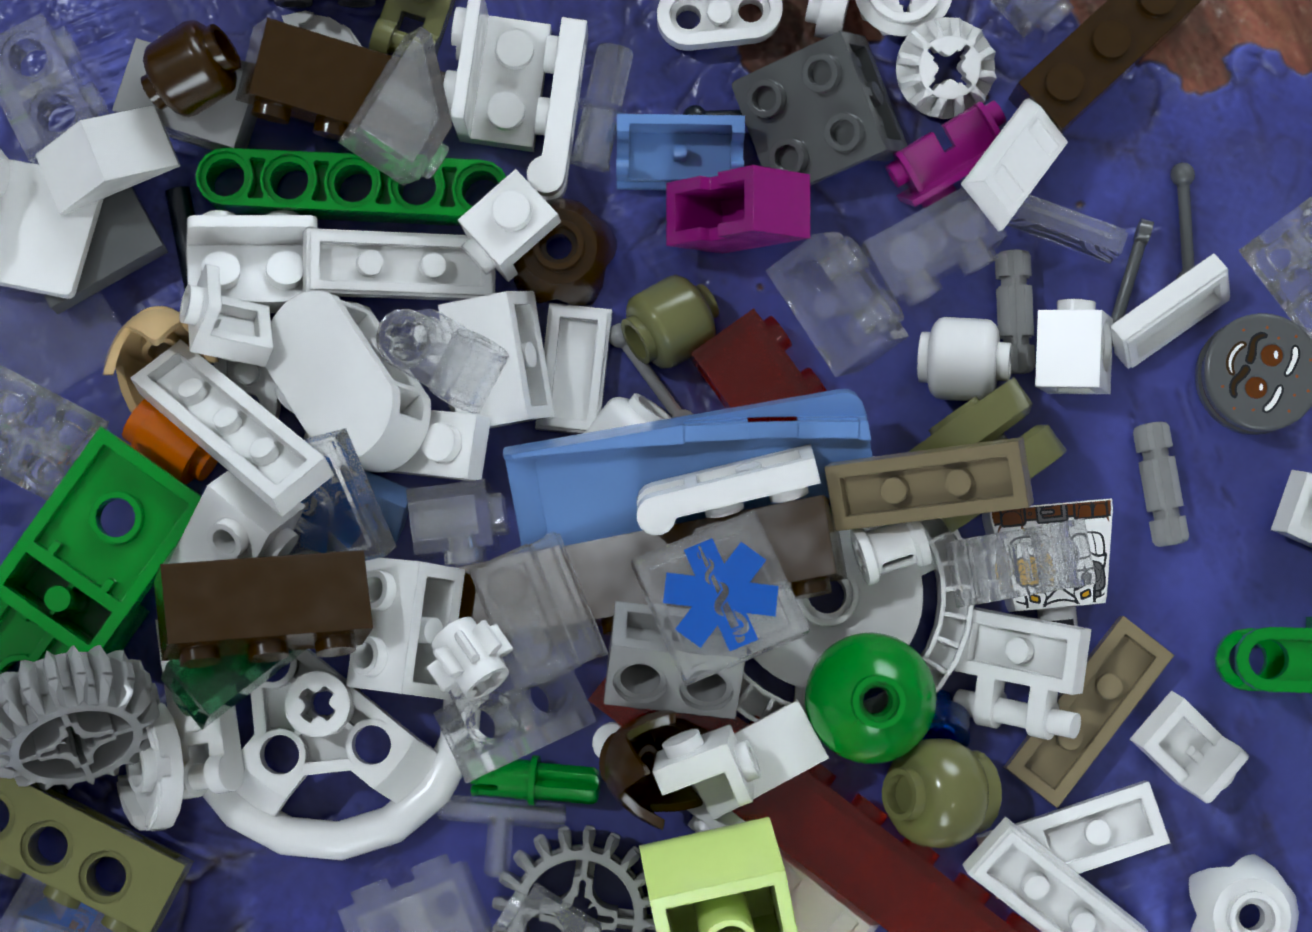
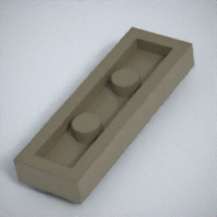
M1023 437L831 462L824 467L835 531L1029 508L1034 503Z
M1119 616L1087 658L1083 693L1075 695L1059 693L1057 697L1060 710L1080 714L1081 726L1077 737L1072 739L1054 735L1052 739L1046 740L1027 735L1003 768L1053 807L1058 808L1174 655L1125 616Z

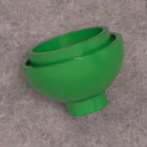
M882 633L853 634L832 644L815 662L809 674L805 690L807 715L818 738L837 755L863 764L889 762L910 752L928 732L936 710L935 682L924 659L904 641ZM874 687L882 688L888 696L886 708L879 713L869 712L863 704L865 693Z

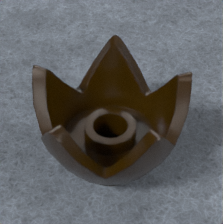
M567 198L545 200L558 213L561 223L513 264L518 272L514 277L517 290L534 291L536 303L559 299L573 305H592L603 287L606 267L615 256L617 239L607 223L592 213L581 202ZM562 237L571 243L572 249L567 257L555 259L548 254L547 246L554 238Z
M672 710L655 711L625 723L617 732L611 734L606 739L599 757L600 775L604 782L607 783L610 793L618 803L636 818L660 830L664 829L665 819L659 817L654 812H676L703 805L702 799L691 785L662 796L652 772L656 754L658 751L663 750L662 744L667 739L690 729H698L701 735L709 732L691 722L676 718V712Z

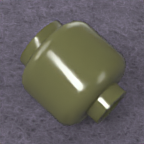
M675 274L658 281L633 295L628 300L625 310L626 318L621 322V329L630 350L640 362L644 364L652 362L660 368L668 369L681 364L713 344L716 335L714 319L719 316V308L714 296L705 285L698 284L695 286L687 278Z

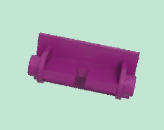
M993 100L984 105L979 101L969 109L942 124L941 126L952 144L946 150H943L934 132H929L900 151L893 154L894 161L886 165L885 168L892 182L898 188L905 183L908 186V189L896 195L898 200L914 207L921 204L923 208H929L952 196L957 190L954 183L969 174L1001 132L999 126L1006 122V117L998 103Z

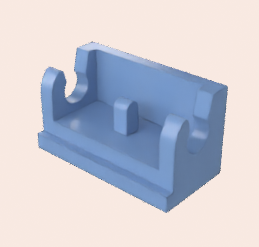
M617 114V190H666V183L696 176L714 177L718 176V172L744 167L745 116Z

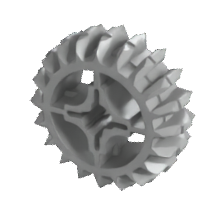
M73 645L67 653L53 655L46 650L45 657L35 662L21 660L18 672L1 673L0 778H14L18 787H26L37 782L39 788L43 791L48 790L53 785L61 784L67 790H70L75 783L88 781L94 785L95 778L105 774L117 776L119 775V767L121 765H134L138 763L139 752L146 751L151 747L146 726L152 724L160 716L158 705L161 703L155 683H152L150 673L144 670L141 660H128L124 650H115L106 654L102 646L98 645L88 652H79Z
M593 825L585 826L583 844L572 845V833L569 826H561L558 829V839L561 847L552 850L548 839L543 834H539L534 838V844L541 857L535 861L527 852L520 849L514 854L513 859L525 871L524 875L520 877L513 872L503 871L499 877V882L505 887L514 890L515 894L514 897L505 895L494 897L492 907L499 911L511 912V919L496 922L493 925V932H530L526 916L539 918V921L554 924L561 932H574L575 928L568 925L571 917L564 920L562 912L559 910L561 907H572L575 897H578L581 880L586 882L584 898L590 900L588 909L595 906L600 916L597 919H587L584 929H581L580 932L615 931L616 928L629 929L630 932H644L645 929L656 931L653 915L647 914V907L651 906L648 892L644 893L642 888L646 884L644 870L635 874L630 868L639 860L641 856L640 849L637 846H633L622 859L615 855L614 852L619 845L621 837L616 832H611L607 837L604 849L593 846L596 836V828ZM576 860L573 884L566 893L560 896H544V898L528 896L533 883L546 870L562 862ZM595 863L608 868L621 879L630 894L634 910L618 908V905L604 902L597 896L594 890Z

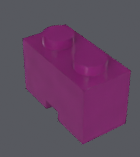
M749 165L718 172V176L714 177L696 176L666 183V246L724 254L810 239V174Z

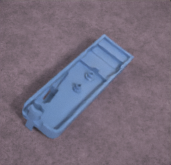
M836 389L504 447L503 457L506 462L523 553L642 531L637 522V496L644 485L654 481L811 444L821 483L808 486L809 493L795 500L824 495L830 499L824 467L831 462L873 456L870 444L869 423L864 405L857 394L849 389ZM797 417V421L748 422V418ZM769 496L743 502L744 509L741 511L779 503L771 502ZM705 511L678 517L675 524L707 517Z

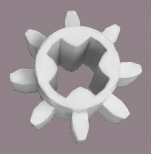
M463 617L444 627L434 637L431 646L434 649L433 654L437 660L426 668L443 693L451 690L456 697L463 692L468 700H476L491 693L505 681L509 670L503 657L514 649L497 624L490 626L486 620L476 624L472 617Z

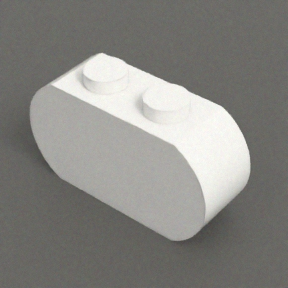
M318 290L303 292L288 300L277 311L271 321L273 350L265 368L277 385L274 390L276 397L285 408L296 415L306 431L304 440L317 451L336 456V463L370 472H387L406 463L420 448L427 434L431 418V399L370 307L355 302H345L339 296Z

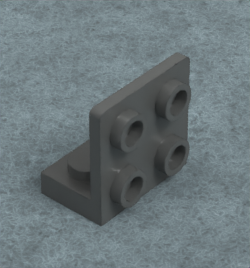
M839 31L745 75L732 83L733 92L742 116H745V123L761 166L810 174V186L867 160L891 161L895 152L907 146L866 36Z

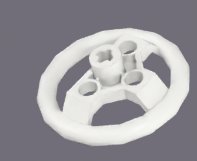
M310 547L288 555L328 552ZM330 549V552L352 551V550ZM364 552L365 557L383 558L373 552ZM310 649L289 651V671L285 677L276 682H270L262 678L257 671L256 663L248 661V654L228 656L230 672L250 688L254 735L241 750L244 765V781L242 786L234 792L222 794L213 793L208 789L203 798L227 827L280 855L343 861L402 842L449 803L478 748L482 697L476 700H468L463 692L455 697L451 690L449 691L448 700L443 699L440 737L435 747L432 748L416 737L358 688L346 687L347 679L320 657L316 656ZM329 691L333 694L329 705L334 709V712L328 716L320 715L314 708V698L319 692ZM366 726H378L384 729L390 737V752L380 763H368L357 754L355 740L358 733ZM277 735L291 738L299 750L298 762L288 773H279L272 770L265 761V747ZM206 743V744H205V748H206V755H207V759H208L210 756H209L208 743ZM350 770L371 788L391 800L382 808L340 821L292 817L281 811L289 797L307 775Z

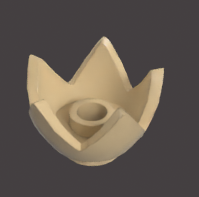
M153 306L140 311L122 326L108 350L103 375H114L116 369L121 393L131 413L144 400L133 384L131 377L180 339L189 346L188 324L180 322V312L173 308ZM199 354L210 364L219 362L218 357Z

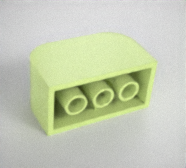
M770 817L639 845L656 932H798L786 871Z

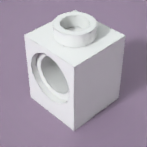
M1063 299L1057 301V310H1038L1035 387L1047 394L1111 393L1112 335L1110 325L1113 324V318L1103 310H1095V301Z

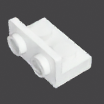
M215 210L206 212L203 215L189 216L187 218L186 233L187 285L197 286L205 264L219 266L221 296L268 305L270 313H277L288 300L303 293V231L306 228L318 229L317 217L313 215H299L288 210L274 211L267 215H235L229 211Z

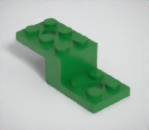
M100 426L0 565V674L7 672L18 661L29 660L35 662L43 659L46 650L53 655L67 653L73 645L79 652H88L98 645L102 646L106 654L115 650H123L150 613L140 603L154 585L160 564L169 563L202 495L108 429ZM123 499L133 507L135 522L127 534L120 537H112L103 529L101 515L106 505L110 502Z

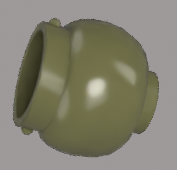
M923 739L910 752L892 761L882 785V801L891 822L900 835L921 847L949 848L991 827L999 814L1002 802V787L997 768L984 753L978 750H970L951 739Z

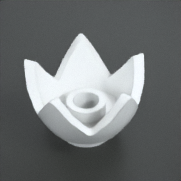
M1247 855L1239 859L1231 867L1208 868L1196 872L1189 877L1190 898L1197 915L1190 932L1297 931L1299 910L1296 895L1276 868L1258 855ZM1248 904H1255L1259 909L1260 919L1255 926L1244 928L1239 920L1240 911Z

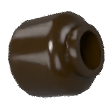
M189 20L182 22L145 48L143 63L146 74L141 77V84L148 98L159 109L164 110L169 107L183 117H192L200 114L235 90L237 84L236 70L241 68V60L231 40L217 25L210 24L205 26L198 21Z

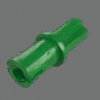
M475 755L471 771V784H474L471 786V795L527 800L528 806H536L538 800L594 804L597 802L600 794L601 775L595 767L541 763L540 755H533L531 760H513Z

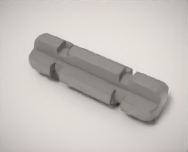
M1005 250L999 252L995 258L996 279L1001 280V286H998L996 289L1000 339H1003V342L1012 343L1011 374H1026L1035 368V345L1029 344V338L1034 336L1032 285H1027V279H1029V276H1032L1031 255L1029 251Z
M1161 421L1139 425L1134 428L1133 436L1136 453H1142L1143 461L1138 464L1147 512H1153L1154 521L1149 522L1152 542L1158 547L1182 544L1188 541L1189 531L1186 515L1180 516L1179 507L1184 506L1176 459L1175 456H1169L1168 448L1173 447L1170 426L1167 422Z

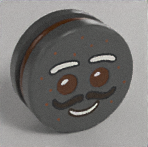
M1268 313L1246 315L1220 328L1204 344L1196 363L1195 384L1202 405L1219 424L1242 434H1266L1298 421L1312 407L1311 337L1293 321Z

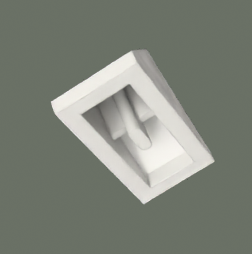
M154 105L80 120L35 154L61 215L180 167L157 107Z

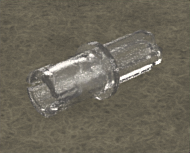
M604 43L600 44L596 49L586 98H581L578 101V108L583 111L573 155L570 158V162L573 165L601 172H608L610 169L609 162L617 131V114H627V109L622 107L633 53L632 50L624 46Z

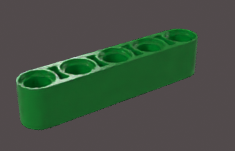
M243 148L215 149L203 157L196 171L197 187L202 195L217 210L229 211L235 215H267L274 211L288 210L299 215H313L318 220L461 226L458 219L473 207L465 200L466 192L471 184L479 180H488L498 185L506 178L503 170L496 164L478 159ZM231 168L244 171L243 186L238 192L230 196L216 194L215 182L221 172ZM293 171L304 172L308 175L307 188L302 195L294 199H285L278 196V184L284 175ZM355 174H363L372 179L371 191L366 198L357 202H349L341 198L340 189L346 178ZM417 177L429 178L436 183L433 197L430 201L421 205L409 204L403 200L404 187L409 181Z

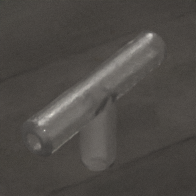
M452 795L450 800L437 811V817L440 820L488 824L484 873L487 876L500 877L503 871L510 872L513 826L558 830L561 826H565L566 807L564 804L537 802L536 806H528L527 801Z

